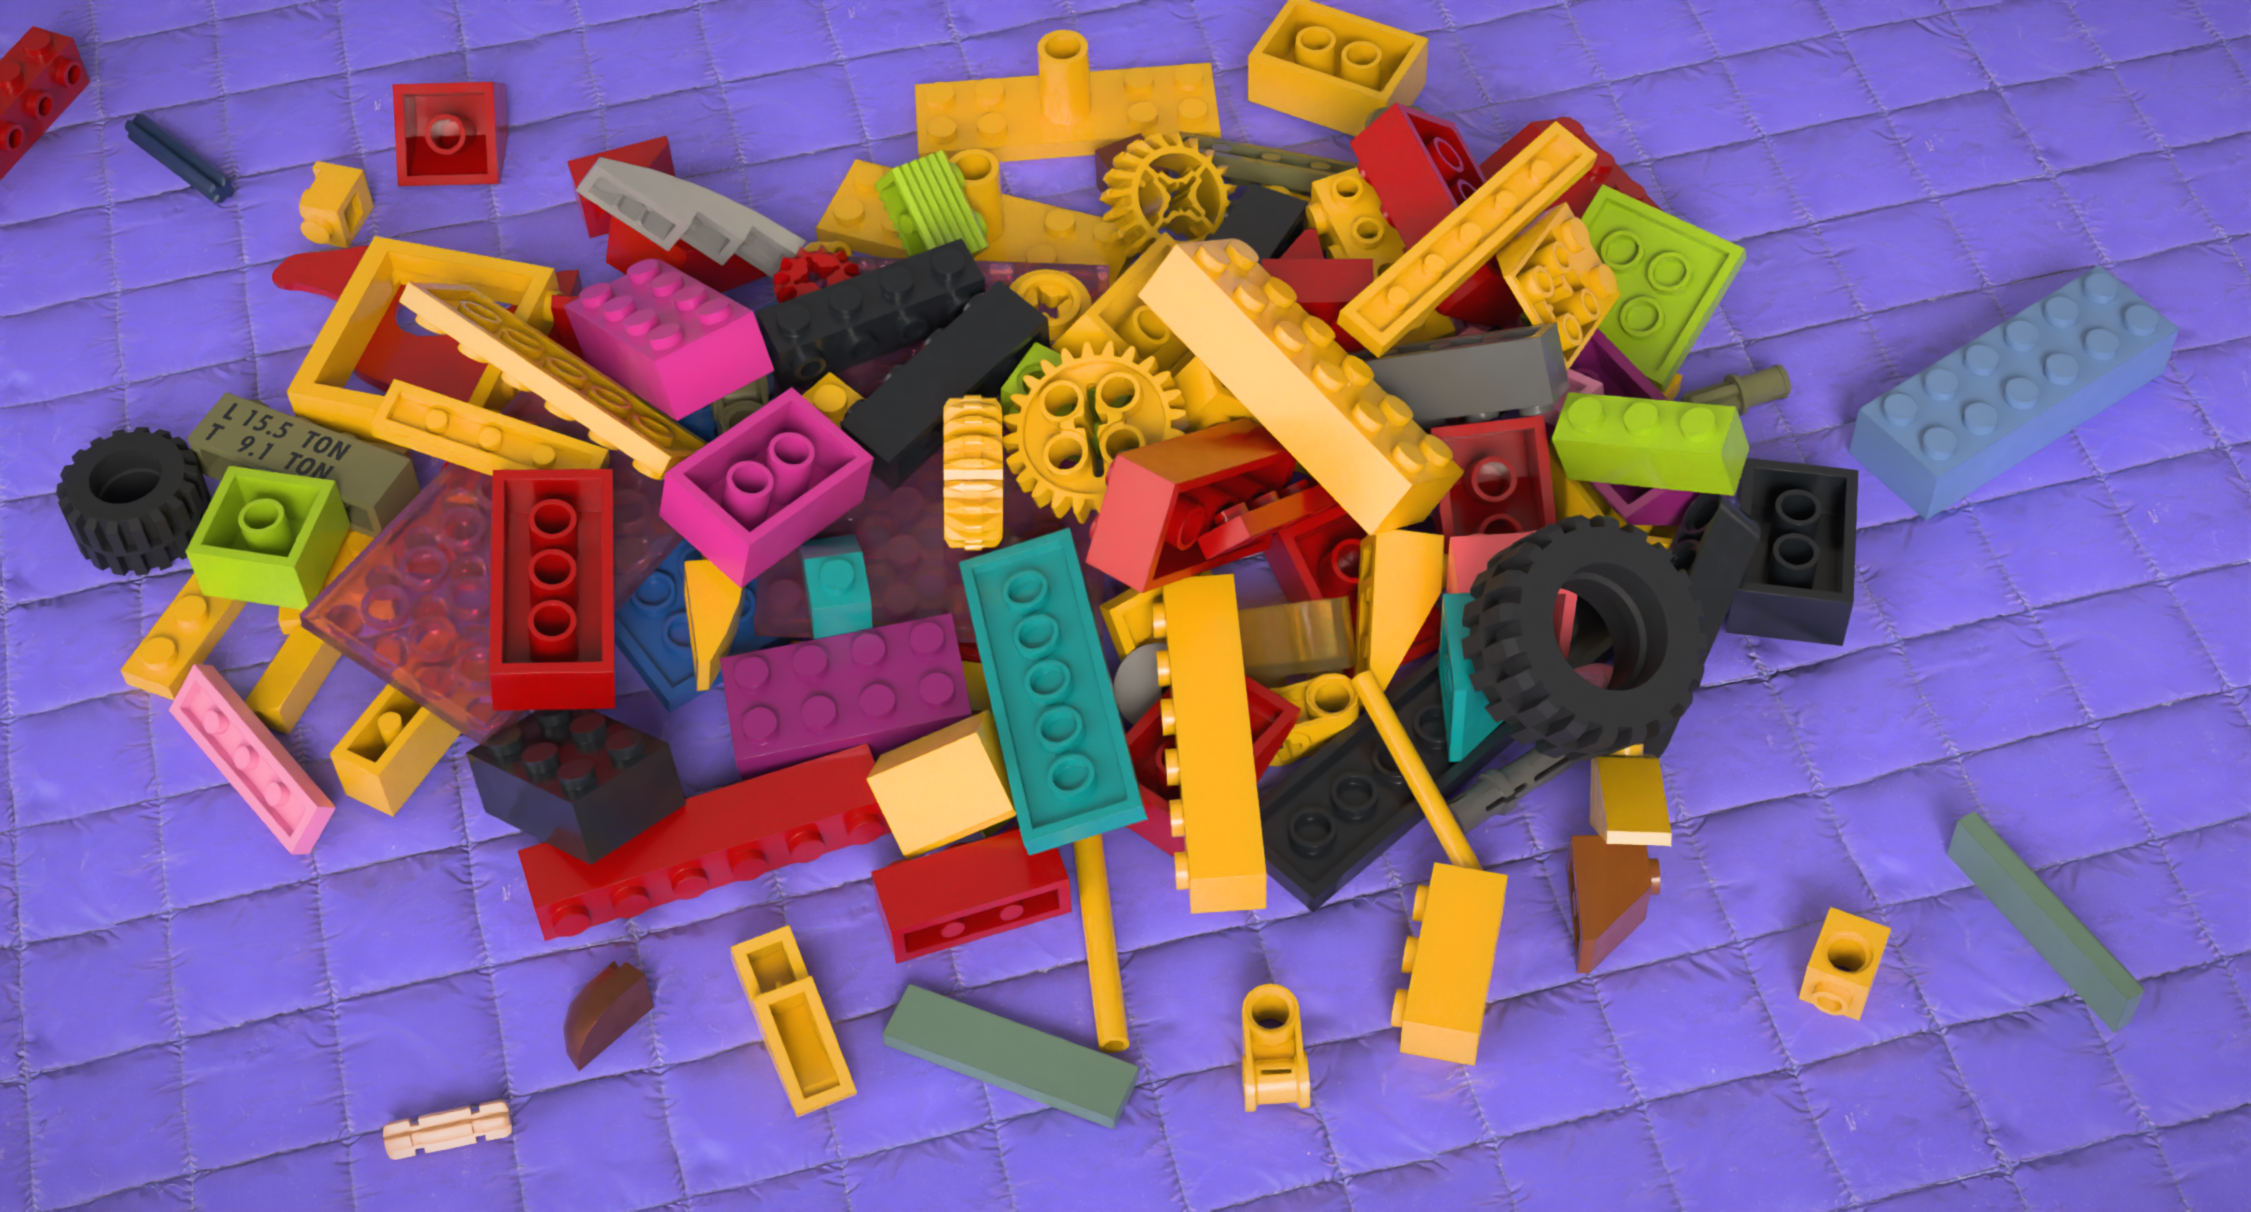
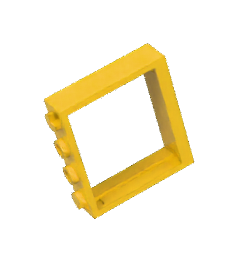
M374 236L287 389L295 416L306 417L318 426L338 433L347 432L361 440L406 448L372 436L370 423L385 396L344 389L401 284L407 285L408 282L470 285L493 301L518 305L514 315L545 336H548L554 325L551 311L552 295H564L559 290L555 269ZM489 362L468 403L507 416L513 403L521 400L524 391L514 388L501 379L503 371Z

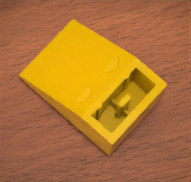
M1564 202L1542 212L1495 255L1504 279L1532 325L1557 322L1567 371L1621 293L1618 290L1617 280L1609 266L1602 263L1591 245L1587 227L1581 219L1574 216L1567 202Z

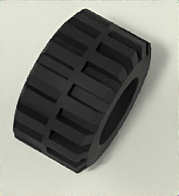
M136 427L133 432L126 433L124 429L113 431V436L102 439L100 436L90 442L91 447L87 450L79 449L72 456L74 464L64 466L60 474L63 482L57 484L56 494L60 500L58 504L85 559H91L93 565L102 571L110 567L112 573L125 576L128 571H135L136 576L149 574V570L159 567L162 571L172 567L171 561L177 558L182 560L187 558L185 551L212 500L194 452L188 448L187 443L179 436L172 438L169 431L158 429L154 433H150L148 427Z

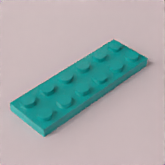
M1070 527L959 562L1020 832L1029 856L1147 820L1144 802L1083 569Z

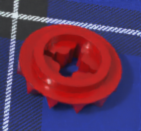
M823 243L818 251L807 252L802 247H799L795 257L782 258L780 269L777 274H774V293L780 304L821 289L814 282H809V273L813 272L821 279H826L827 287L860 275L858 264L851 263L848 260L844 250L832 253L826 249Z

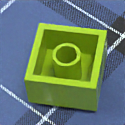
M228 466L185 552L203 595L311 611L351 524L337 483L334 480Z

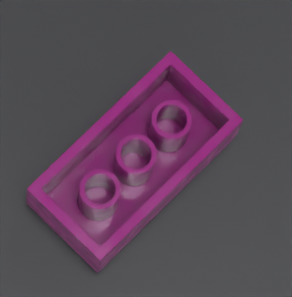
M952 613L720 658L735 761L742 781L868 743L876 764L880 755L972 716Z

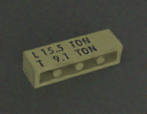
M225 392L187 437L202 474L220 481L228 466L336 481L351 524L349 529L383 542L388 541L395 532V529L402 523L423 495L412 460L403 453L394 449L385 450L361 441L350 433H338L316 425L306 417L299 415L291 416L274 410L259 400H247Z

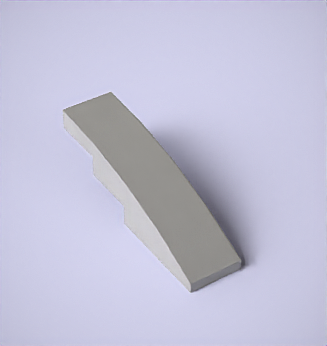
M603 157L596 161L575 190L667 251L680 238L722 266L735 253L773 279L774 274H777L780 269L782 258L795 257L799 247L803 248L806 240L759 212L708 188L654 169Z

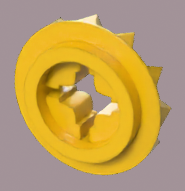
M1043 269L1032 271L1020 276L1009 286L1011 290L1037 310L1038 299L1041 304L1045 303L1049 309L1057 307V319L1050 317L1046 312H1042L1048 318L1050 344L1053 341H1057L1092 305L1091 297L1086 287L1075 277L1057 270Z

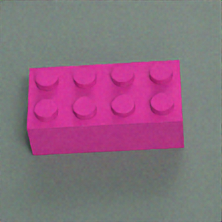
M660 259L639 261L627 269L626 275L610 283L593 284L580 292V298L564 305L586 363L676 421L774 371L752 310Z

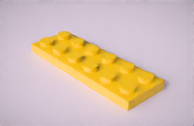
M408 282L399 302L417 314L415 321L419 325L437 334H448L460 342L458 350L461 353L481 363L490 362L502 370L501 379L507 384L525 392L533 391L546 400L544 407L549 412L568 421H578L590 429L588 437L591 440L611 450L620 449L634 459L632 466L642 474L653 479L663 480L668 470L708 444L470 285Z

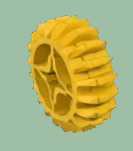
M1159 132L1150 134L1144 141L1142 139L1135 140L1127 146L1126 152H1121L1115 156L1112 162L1115 169L1108 171L1102 179L1110 189L1102 192L1099 200L1110 205L1112 208L1103 214L1101 220L1107 223L1114 222L1117 230L1111 234L1110 241L1116 242L1124 239L1128 244L1123 257L1131 258L1137 253H1140L1141 256L1162 235L1158 230L1163 227L1172 230L1176 235L1182 233L1189 239L1188 241L1175 240L1177 243L1204 241L1210 232L1215 233L1218 230L1231 203L1227 196L1235 192L1237 185L1224 184L1222 176L1226 174L1229 166L1220 165L1215 167L1211 161L1214 158L1215 150L1207 149L1199 153L1198 138H1189L1182 142L1179 132H1171L1164 138ZM1150 166L1169 168L1180 174V177L1177 179L1171 178L1163 171L1157 173ZM1174 191H1176L1175 194H1174V195L1172 196V198H1171L1170 194L1173 193ZM1167 208H1168L1169 212H1168L1167 214L1163 215L1164 212H1165V211L1167 210Z
M964 395L961 398H949L944 405V539L950 548H965V551H982V548H997L1003 534L1002 406L996 398L981 397V395Z

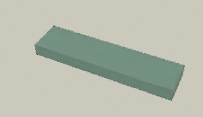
M1973 811L1959 819L1947 852L1950 859L2113 1033L2130 1024L2144 994V987L1979 814Z
M910 983L882 1033L884 1045L1114 1130L1139 1080V1066Z

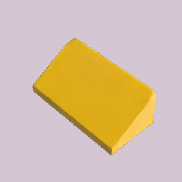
M333 623L295 627L245 700L248 707L267 728L290 734L346 649L339 626Z

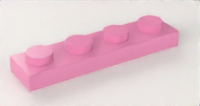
M194 664L169 711L289 853L310 854L336 808L335 805L213 665Z

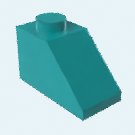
M855 534L808 540L799 546L798 552L813 639L871 629V596L863 553Z

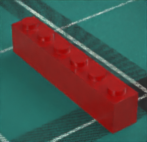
M868 743L685 799L686 805L592 865L546 842L518 850L544 940L548 941L561 936H575L584 932L587 928L618 918L636 917L653 907L679 899H693L702 895L705 891L736 881H750L760 877L765 872L794 863L811 862L822 854L854 844H868L880 836L892 833L866 779L875 765Z

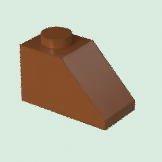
M1571 835L1566 872L1577 973L1592 972L1646 919L1650 895H1659L1661 884L1658 858H1648L1647 845L1607 844L1600 835Z

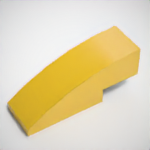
M702 553V560L684 561L683 583L697 691L710 689L721 669L720 658L727 657L737 634L746 585L742 588L736 585Z
M787 925L731 946L733 966L796 1117L798 1118L857 1095V1090L814 980L807 972L790 926Z

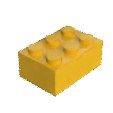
M1288 0L1248 55V101L1356 137L1365 129V122L1369 114L1375 109L1391 107L1396 102L1405 106L1413 104L1426 84L1429 39L1310 0Z

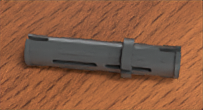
M1533 747L1503 768L1498 770L1490 768L1478 776L1476 784L1445 802L1463 834L1466 835L1469 831L1496 814L1505 816L1517 808L1518 800L1568 770L1579 761H1571L1565 755L1558 758L1542 755Z

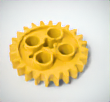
M1113 341L1107 342L1101 355H1095L1090 343L1084 342L1082 356L1076 359L1073 358L1066 348L1061 349L1062 364L1058 367H1055L1045 359L1041 360L1040 363L1045 376L1039 380L1033 376L1025 375L1023 380L1030 391L1029 394H1012L1010 397L1014 407L1020 413L1008 414L1003 417L1006 427L1012 432L1002 437L1006 451L1012 454L1006 459V462L1013 474H1019L1016 481L1024 493L1033 491L1031 496L1039 508L1052 501L1051 508L1056 517L1060 519L1071 507H1073L1078 522L1082 524L1085 523L1091 509H1096L1098 514L1100 513L1107 490L1105 483L1106 473L1121 450L1128 447L1139 448L1185 435L1180 430L1191 426L1186 410H1181L1186 405L1181 390L1173 389L1175 382L1171 373L1168 370L1159 373V366L1152 355L1140 363V357L1134 346H1130L1121 358L1118 357ZM1092 387H1096L1095 408L1102 422V425L1098 426L1097 430L1099 447L1104 462V474L1101 477H1096L1097 454L1090 441L1095 435L1093 415L1088 399V391ZM1124 395L1134 396L1132 401L1124 407H1110L1118 397ZM1077 404L1074 411L1070 414L1054 416L1056 411L1063 405ZM1073 455L1082 457L1074 467L1058 469L1061 462L1067 457Z

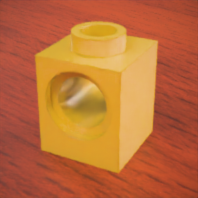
M1830 907L1808 963L1799 999L1814 1004L1825 1013L1845 1015L1859 1021L1881 964L1891 928ZM1834 966H1843L1850 969L1852 972L1842 971Z

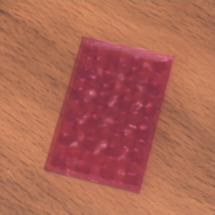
M521 390L500 412V414L603 447L588 437L590 429L578 421H568L549 412L544 407L546 400L533 391L525 392ZM609 449L610 463L607 469H613L614 593L616 613L678 546L684 537L659 516L665 477L663 480L650 478L632 466L634 460L632 457L620 449ZM450 462L299 615L304 629L478 744L488 747L486 740L490 739L503 727L512 726L526 710L493 711L489 677L492 476Z

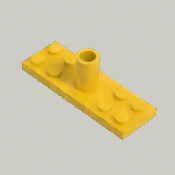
M1071 30L1052 31L1040 39L1037 45L1039 75L914 84L919 159L944 150L950 160L955 154L968 149L988 151L997 158L998 162L1095 155V150L1139 133L1146 138L1152 133L1160 132L1164 138L1171 132L1177 133L1181 131L1221 139L1211 62L1089 71L1088 42L1084 36Z
M968 149L955 154L949 160L960 168L964 176V193L972 210L981 214L987 226L986 240L990 247L974 258L985 277V283L994 285L1000 280L1009 287L1017 278L1026 273L1043 269L1057 270L1078 279L1086 287L1093 304L1130 267L1135 255L1131 258L1123 257L1125 248L1128 245L1125 240L1110 241L1111 234L1117 230L1114 222L1107 223L1101 221L1103 217L1002 194L999 162L988 151ZM855 159L816 226L818 242L840 240L848 244L852 251L896 262L907 258V251L902 248V241L898 238V231L893 228V221L889 219V212L884 209V202L880 200L879 192L875 190V183L893 168Z

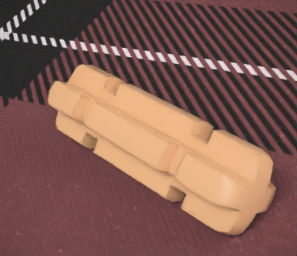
M499 1099L480 1103V1110L472 1111L471 1105L421 1115L418 1117V1123L411 1124L410 1118L388 1122L384 1125L383 1130L385 1149L389 1157L396 1160L416 1156V1149L424 1147L425 1153L477 1143V1136L485 1135L486 1141L507 1137L512 1133V1117L506 1100Z

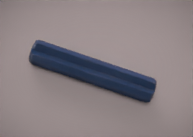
M137 114L133 120H127L125 130L128 131V138L209 200L214 203H223L226 197H232L235 188L231 185L232 180L228 175L145 114Z

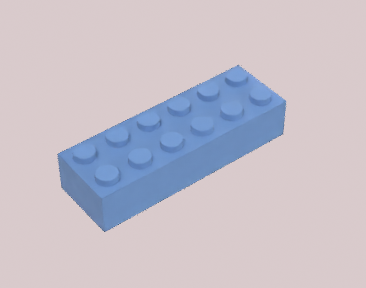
M2097 265L1859 408L1849 453L1927 521L2163 374L2179 328L2108 271Z

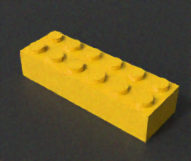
M1234 238L1176 244L1138 294L1145 304L1370 536L1423 522L1464 473L1452 460L1453 453L1450 448L1439 438L1427 434L1412 419L1413 412L1409 406L1398 397L1387 394L1373 380L1374 373L1364 361L1356 356L1348 355L1334 340L1335 333L1331 327L1321 319L1310 316L1295 301L1297 295L1294 290L1284 281L1271 277L1258 263L1259 257L1248 244Z

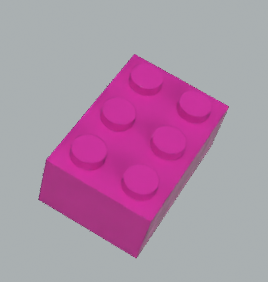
M791 387L668 470L665 475L659 516L736 585L742 588L864 500L874 457Z

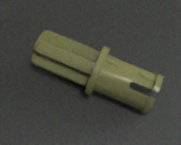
M1775 364L1770 368L1740 377L1735 373L1725 376L1724 382L1685 393L1681 397V402L1735 406L1739 416H1743L1751 407L1777 399L1788 398V394L1791 393V384L1784 367L1780 364Z

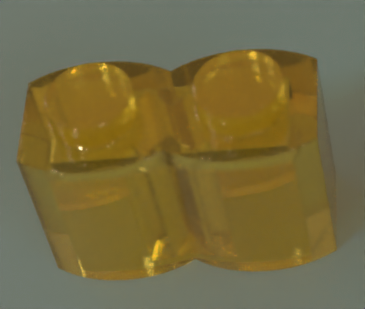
M1348 596L1238 609L1244 674L1268 689L1287 686L1286 675L1308 673V679L1310 680L1329 673L1343 675V669L1357 665Z

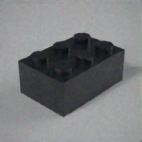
M1746 458L1738 483L1735 504L1760 524L1761 535L1728 609L1726 633L1843 646L1854 602L1859 470Z
M592 709L534 710L533 713L513 725L493 731L488 735L486 741L466 752L486 813L590 865L686 805L669 743Z

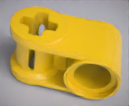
M1329 673L1285 687L1269 688V690L1301 708L1300 718L1284 741L1283 748L1278 750L1269 766H1285L1301 758L1314 755L1359 718V696L1351 684L1352 680L1342 674Z
M1264 984L1257 986L1247 994L1242 1007L1243 1054L1241 1056L1245 1112H1255L1258 1105L1297 1103L1300 1109L1310 1108L1308 1060L1306 1050H1303L1297 998L1289 989L1281 985ZM1275 1019L1283 1023V1025L1279 1028L1267 1029L1259 1026L1257 1023L1261 1020Z

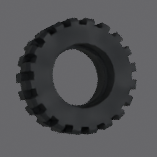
M1583 515L1564 518L1555 524L1551 523L1512 543L1511 546L1499 551L1487 562V570L1477 575L1470 588V595L1476 600L1464 606L1462 625L1463 627L1470 628V634L1461 640L1464 660L1471 659L1475 673L1468 675L1475 693L1480 690L1484 692L1489 701L1485 709L1497 723L1505 720L1510 725L1507 731L1509 736L1522 745L1536 741L1535 749L1539 754L1552 758L1565 755L1571 761H1581L1597 756L1604 757L1660 735L1672 726L1673 719L1683 716L1693 701V695L1690 691L1700 688L1705 666L1698 664L1699 657L1707 654V633H1700L1699 621L1704 619L1700 600L1694 602L1688 587L1693 585L1686 571L1684 569L1677 571L1670 562L1673 555L1660 542L1653 545L1646 541L1648 534L1642 529L1630 523L1619 528L1618 520L1601 515H1596L1590 519ZM1560 588L1571 591L1588 601L1601 615L1610 632L1614 648V668L1606 689L1595 686L1582 678L1569 665L1559 648L1554 632L1553 612Z

